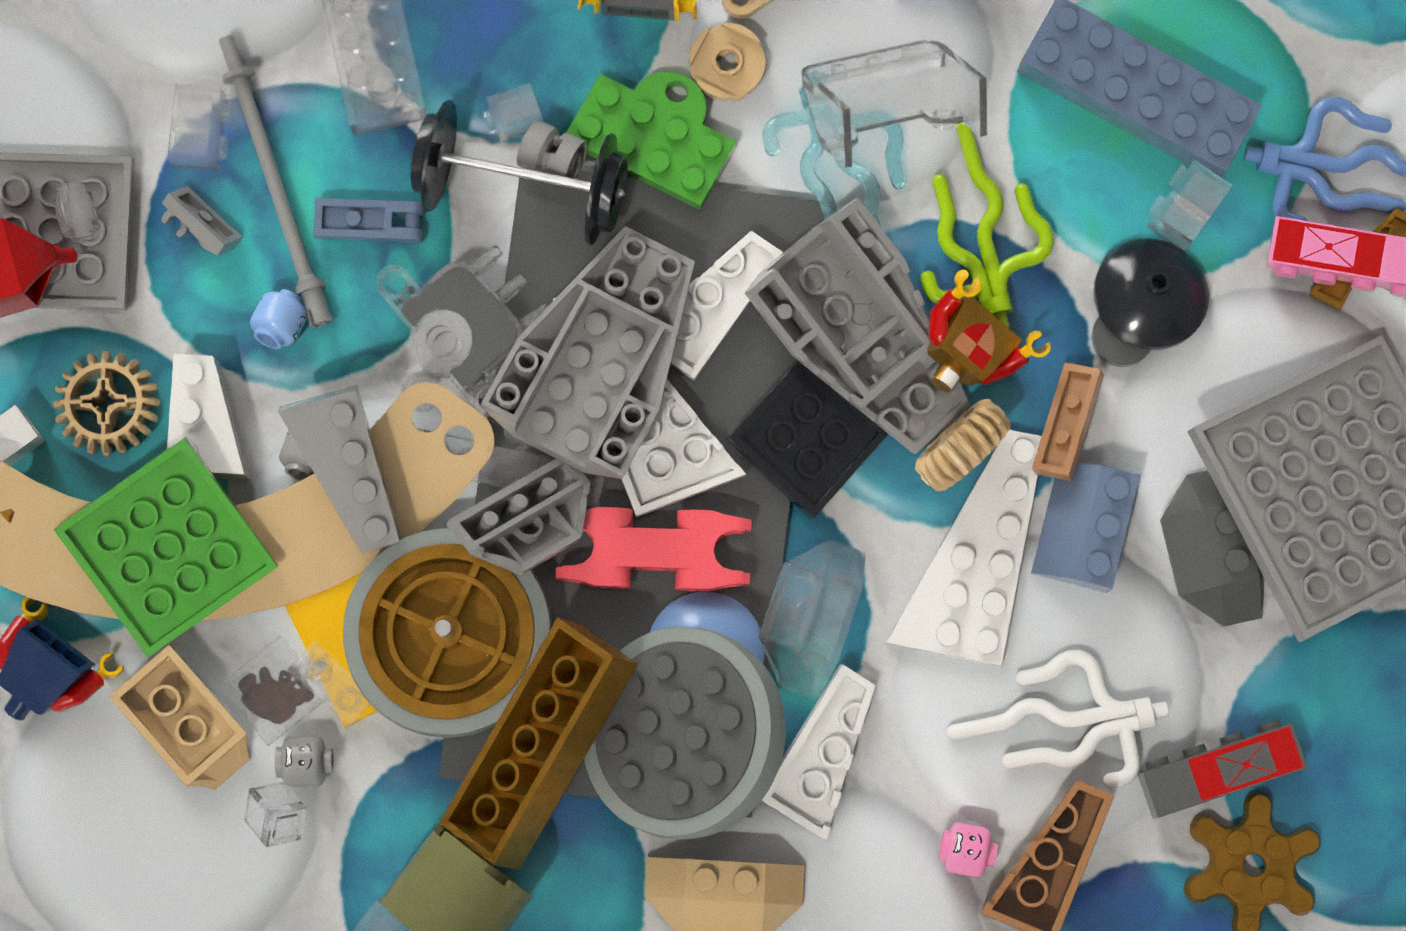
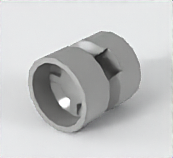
M535 120L521 141L517 154V165L525 169L539 172L545 171V173L576 179L584 164L588 143L586 140L570 133H564L560 136L556 127L540 120Z

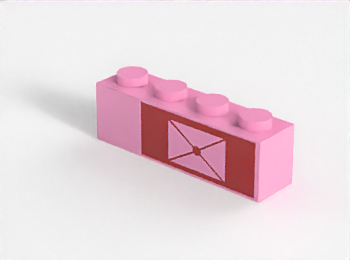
M1276 216L1266 269L1274 270L1273 274L1275 276L1283 278H1297V274L1313 276V282L1324 285H1335L1336 280L1352 283L1351 288L1360 291L1372 292L1375 291V287L1391 289V295L1406 298V237Z

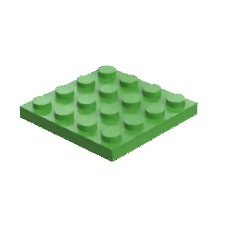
M186 437L54 529L55 533L147 657H150L276 569L279 565Z

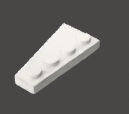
M751 231L714 262V265L689 284L670 365L693 381L696 380L751 302L745 295V291L761 271L783 254L782 251Z

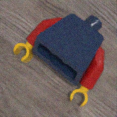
M25 597L21 603L24 613L14 618L0 638V686L12 695L4 710L12 718L21 721L26 718L30 710L38 715H43L51 709L56 712H62L83 704L104 686V679L117 678L121 675L124 668L122 664L114 672L105 670L104 664L114 656L113 653H108L100 659V668L96 672L92 670L95 666L94 662L40 622L49 612L48 605L43 603L38 611L29 612L30 606L35 600Z

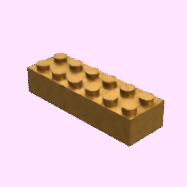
M557 617L439 824L492 865L520 870L637 668L638 663L584 625Z

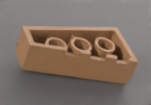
M1077 780L980 914L1020 931H1061L1114 800V795Z

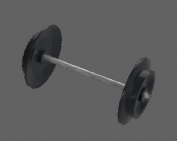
M452 100L443 102L437 114L429 113L422 121L413 151L411 186L414 192L421 193L422 206L426 211L430 212L436 208L444 192L451 164H457L589 192L585 218V240L587 244L592 246L597 241L601 231H613L621 211L624 195H626L625 189L628 176L627 153L618 151L615 134L610 133L606 136L595 164L592 181L588 182L454 154L457 113L456 106Z

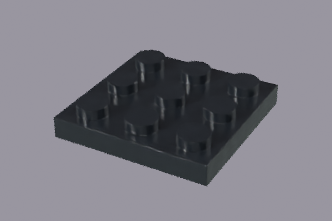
M796 360L726 440L805 515L813 519L886 438L888 433L801 362Z

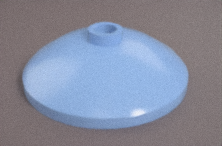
M696 592L676 599L662 610L650 632L669 627H694L713 630L737 641L751 651L762 663L764 661V640L756 619L737 600L720 593Z

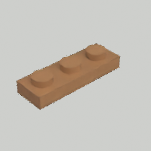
M1064 363L1032 470L1036 475L1073 481L1104 378V373L1101 369Z

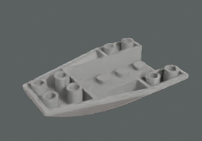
M625 226L517 338L480 407L515 438L584 473L623 479L659 412L695 261Z

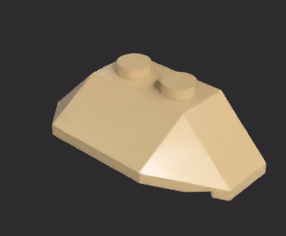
M647 857L644 897L674 931H775L803 904L804 866Z

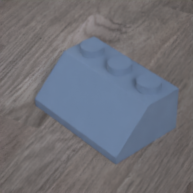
M1078 463L1073 481L1054 478L1031 574L1105 593L1112 590L1140 475L1103 465Z

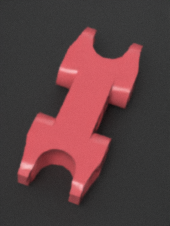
M618 507L587 509L583 532H586L593 540L592 554L584 563L556 567V580L579 583L595 589H630L631 570L675 571L674 590L712 592L731 587L750 586V573L722 567L715 559L714 549L716 543L724 536L751 532L752 519L734 517L713 510H678L676 529L633 528V509Z

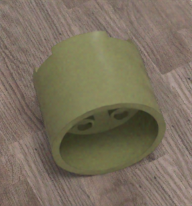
M437 824L380 899L379 903L412 931H508L534 896L525 891L522 885L499 867L489 863L450 831Z

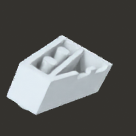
M174 354L167 449L186 437L215 478L250 480L220 363L213 356Z

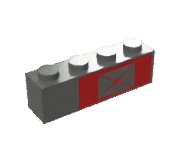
M1279 719L1256 726L1258 734L1244 738L1242 731L1221 737L1219 740L1222 746L1210 750L1206 749L1205 743L1182 750L1184 758L1171 763L1168 756L1146 762L1147 771L1138 773V777L1152 818H1160L1307 769L1308 766L1293 723L1281 726Z

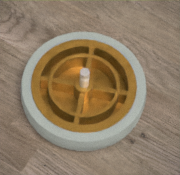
M449 528L427 530L401 539L400 543L387 547L371 561L358 578L350 594L344 615L343 644L345 657L354 682L362 695L372 707L392 723L414 733L430 737L451 738L468 736L485 731L496 725L552 627V617L547 596L532 569L523 575L516 574L471 555Z

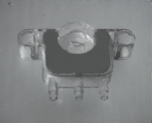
M497 245L493 246L490 250H486L471 264L462 261L451 262L422 285L401 266L389 265L383 268L376 279L377 289L411 331L409 336L410 351L415 361L433 376L450 379L469 404L478 410L477 413L485 416L490 422L498 423L480 405L517 338L548 306L543 303L519 321L506 303L527 284L526 279L519 274L495 291L482 276L503 255V251ZM397 278H405L404 289L397 294H391V283ZM443 333H454L456 335V343L453 350L446 355H435V340Z

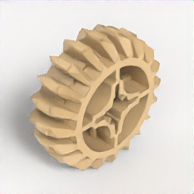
M103 351L101 362L98 363L95 355L90 353L87 355V367H84L83 364L76 360L73 362V366L78 371L77 374L73 376L66 371L62 374V377L69 384L67 387L62 385L56 386L55 391L65 397L64 399L53 401V407L65 410V412L58 414L55 420L58 424L69 423L63 429L62 434L66 438L76 435L73 445L77 448H81L87 443V452L89 454L95 455L101 445L103 455L110 457L114 444L119 453L125 454L127 452L125 441L129 440L131 444L138 447L141 443L135 435L139 431L146 436L152 433L144 425L145 421H158V416L149 412V408L159 407L160 400L148 397L158 391V386L155 383L145 384L150 379L151 373L148 370L138 372L141 364L136 359H133L126 365L127 356L123 353H118L112 363L111 353ZM113 374L128 378L134 386L136 397L117 394L116 384L113 382ZM101 376V378H97V387L94 392L89 395L80 396L83 388L91 380ZM106 396H109L112 400L118 402L114 403V405H109L107 412L101 407L95 406L106 402ZM133 409H135L130 421L121 429L113 432V429H116L119 416L126 412H133ZM78 410L96 413L97 424L101 426V434L85 429L79 419Z
M990 399L978 401L968 410L964 411L957 419H954L948 427L944 428L916 460L915 470L920 474V478L927 486L930 485L936 492L947 490L956 482L962 480L965 475L971 472L1000 444V441L1010 429L1011 421L1006 417L1005 412Z

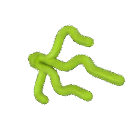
M961 121L957 124L956 131L969 175L974 185L988 199L987 211L980 220L977 229V242L984 267L980 259L971 252L961 248L953 239L952 233L956 221L955 206L947 179L942 174H937L932 178V185L941 214L937 228L938 242L943 252L949 258L969 270L972 280L978 277L981 281L980 292L973 296V298H978L982 306L1010 328L1007 314L1011 313L1013 308L1007 291L1008 279L1013 272L1019 269L1035 266L1045 261L1052 252L1054 234L1049 223L1036 211L1029 187L1024 183L1016 185L1014 193L1024 221L1037 233L1039 243L1035 249L1014 255L1004 260L1001 264L999 263L992 240V232L1003 211V196L998 185L986 175L983 169L970 124L966 121ZM924 271L921 274L920 281L927 298L937 304L947 291L939 288L933 272Z

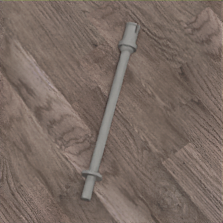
M233 35L222 37L219 39V43L229 72L222 75V80L224 84L234 85L299 278L297 286L294 288L295 294L301 297L307 312L310 328L325 326L329 322L334 321L323 292L326 285L323 279H319L318 276L313 274L248 79L255 75L253 66H243Z

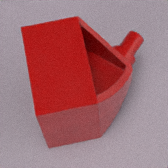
M0 218V318L39 307L54 269L59 268L61 264L75 263L77 260L76 250L74 248H60L57 245H52L25 229Z

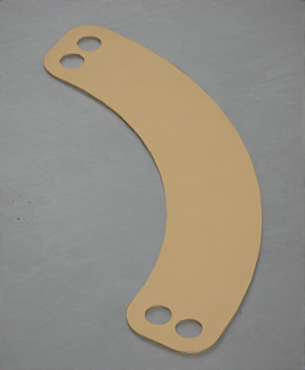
M417 383L405 389L370 429L401 533V539L422 532L448 508L487 463L494 449V432L488 419L453 392L436 383ZM424 403L435 405L440 410L442 416L439 427L431 432L418 430L412 421L413 411L417 406ZM455 426L466 427L471 431L474 438L470 451L462 455L451 453L444 443L447 431ZM1 460L0 512L11 508L15 513L11 524L0 514V586L30 599L78 613L119 619L54 531L55 527L91 502L68 496L34 481ZM312 474L283 490L250 502L235 505L279 565L201 621L234 618L273 609L328 590L363 572L371 561L389 546L361 553L316 475Z

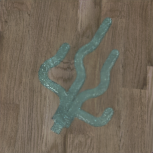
M816 69L804 71L802 73L804 86L798 89L804 109L777 115L765 124L762 131L765 151L769 156L779 154L780 145L777 134L780 130L805 124L809 125L811 141L802 155L800 173L805 186L817 197L825 220L837 212L835 200L829 187L815 172V164L823 152L827 134L832 155L838 167L863 185L866 193L863 204L880 225L878 218V208L881 200L880 185L872 172L850 158L841 129L859 130L878 126L886 131L888 135L885 151L886 167L891 184L896 189H902L906 185V177L900 159L904 143L902 129L896 119L890 114L881 111H870L856 115L841 113L833 103L828 82L819 81Z

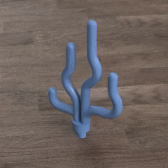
M1327 97L1319 100L1309 113L1303 138L1295 145L1283 146L1264 141L1260 148L1246 146L1243 160L1256 163V171L1278 176L1272 202V211L1275 218L1280 216L1308 221L1307 218L1292 214L1288 210V200L1293 179L1307 183L1326 207L1338 212H1351L1361 208H1372L1392 213L1396 208L1403 212L1406 209V204L1403 200L1374 193L1359 192L1350 196L1340 197L1333 193L1325 179L1317 171L1311 169L1346 173L1358 168L1369 160H1378L1393 173L1406 177V161L1401 159L1393 150L1381 145H1366L1343 158L1311 152L1319 139L1324 116L1330 112L1340 113L1351 124L1363 129L1380 133H1387L1391 130L1392 123L1389 119L1366 114L1351 101L1344 98Z

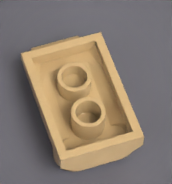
M168 645L109 696L112 702L186 787L202 786L215 790L250 760L247 747L248 733L172 645Z

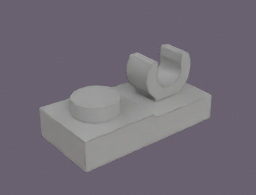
M188 186L168 193L162 202L168 210L163 214L161 221L166 224L177 217L181 222V228L177 231L176 235L181 237L191 232L198 239L202 248L214 253L216 256L235 249L243 238Z

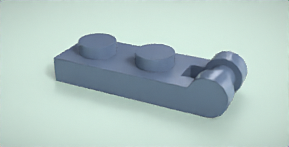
M315 198L314 238L419 244L423 242L420 217L424 216V207L422 202ZM394 215L405 216L404 228L393 227Z

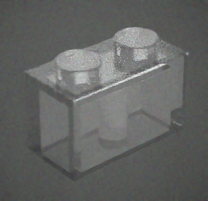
M175 83L167 157L173 167L219 171L220 160H226L228 138L223 136L224 122H230L232 104L231 99H226V94L221 87Z

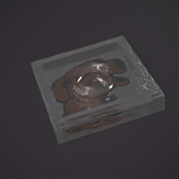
M282 635L278 636L219 684L267 746H270L330 698L327 691Z

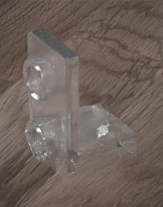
M316 641L287 669L348 726L352 725L370 706V703L355 684L352 675Z

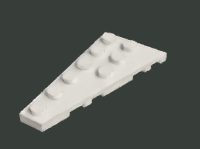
M666 379L659 412L622 479L636 518L746 476L742 468L736 464L722 444L706 428L668 379Z
M1009 430L1006 433V436L994 450L885 644L1002 666L1038 477L1032 470L1042 436Z

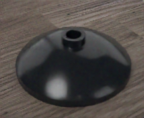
M1150 238L1136 239L1118 246L1104 259L1094 280V302L1101 320L1115 336L1138 348L1162 350L1183 343L1196 332L1207 313L1209 290L1201 268L1183 249L1163 240ZM1152 280L1160 281L1163 284V289L1155 288Z

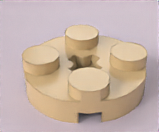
M724 23L722 26L706 29L695 39L689 55L691 79L700 87L705 95L715 100L741 101L759 86L764 76L766 61L761 43L751 30L739 24ZM728 53L735 56L734 63L738 66L735 69L729 68L727 71L721 70V64L717 61V58L719 56L725 58Z

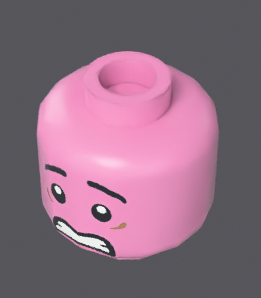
M955 823L951 826L950 831H943L938 861H944V867L947 872L975 878L981 877L985 873L987 866H995L998 844L991 842V833L988 828Z

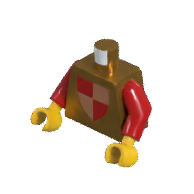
M960 270L956 273L954 277L956 287L948 289L930 311L928 336L930 344L927 348V353L940 365V368L932 378V382L938 389L946 393H951L958 382L965 386L978 383L988 385L1009 377L1030 361L1029 357L1031 355L1034 357H1044L1051 349L1050 342L1040 349L1032 347L1033 341L1042 336L1040 331L1030 332L1026 339V345L1024 347L1019 346L1022 339L973 298L981 289L979 278H975L969 286H962L969 276L967 270Z

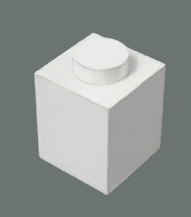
M14 405L0 415V460L9 466L14 465L46 441L24 410L17 405Z

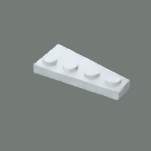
M840 664L783 756L777 775L762 799L764 803L826 841L831 829L830 824L835 808H837L842 794L841 789L847 769L849 770L854 756L853 750L858 734L861 733L876 686L843 664Z

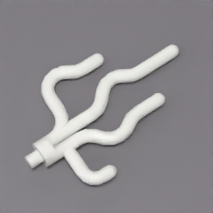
M1067 650L1057 654L1044 666L1019 671L1016 674V682L1021 686L1045 682L1056 678L1067 667L1078 665L1085 670L1090 691L1095 702L1100 707L1066 712L1041 698H1027L1016 702L1004 714L953 724L948 728L947 735L952 740H958L1002 731L1015 726L1029 714H1040L1052 723L1062 727H1081L1100 723L1094 726L1085 735L1081 744L1071 752H1063L1050 747L1032 748L1005 754L1002 757V765L1007 769L1038 763H1048L1060 768L1075 767L1085 763L1103 739L1119 735L1125 761L1124 768L1117 772L1108 773L1103 778L1104 786L1113 789L1131 783L1139 773L1140 756L1134 732L1154 728L1155 719L1169 717V711L1166 701L1151 704L1149 697L1129 701L1114 699L1108 694L1098 661L1091 654L1082 650Z

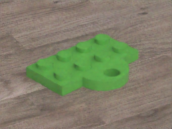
M667 71L646 77L636 86L635 90L599 74L566 132L586 140L588 143L587 155L596 159L606 136L610 133L615 134L618 151L627 153L628 175L698 210L702 209L736 147L735 140L704 125L706 119V100L700 87L691 78L683 74ZM672 87H681L686 90L688 96L681 102H673L667 98L666 92Z

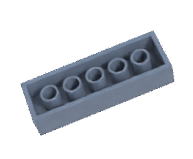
M1069 0L1054 1L1017 70V73L1217 181L1226 173L1262 107L1260 103Z

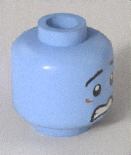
M282 289L280 292L271 291L265 293L250 319V326L254 331L253 336L258 342L272 349L278 350L282 346L293 345L307 320V312L301 305V298L292 291Z

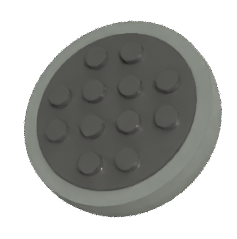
M669 627L645 634L620 650L638 663V666L584 758L589 778L604 804L621 820L643 832L668 839H694L722 832L734 826L755 809L770 789L779 770L785 746L786 722L778 688L763 663L746 647L724 634L694 627Z

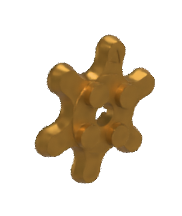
M1259 791L1248 794L1243 803V817L1235 826H1223L1209 815H1199L1192 820L1190 824L1191 837L1207 849L1209 863L1204 871L1189 876L1184 882L1183 890L1188 900L1194 903H1203L1216 896L1227 899L1233 908V918L1231 921L1233 931H1260L1261 914L1271 904H1281L1296 916L1307 915L1313 910L1315 905L1314 895L1308 888L1302 886L1297 881L1295 868L1301 859L1317 853L1321 844L1320 836L1315 830L1308 827L1299 828L1290 834L1278 832L1271 822L1273 803L1266 793ZM1253 853L1262 859L1264 865L1262 872L1255 877L1249 876L1243 869L1244 859Z

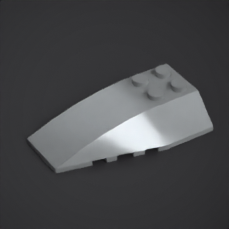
M856 198L813 227L761 271L745 291V295L794 358L911 453L916 454L966 410L970 403L960 382L957 383L951 393L943 392L933 384L932 378L940 368V365L927 353V348L930 344L928 337L929 320L923 309V305H925L919 289H914L908 275L910 269L904 257L861 200Z

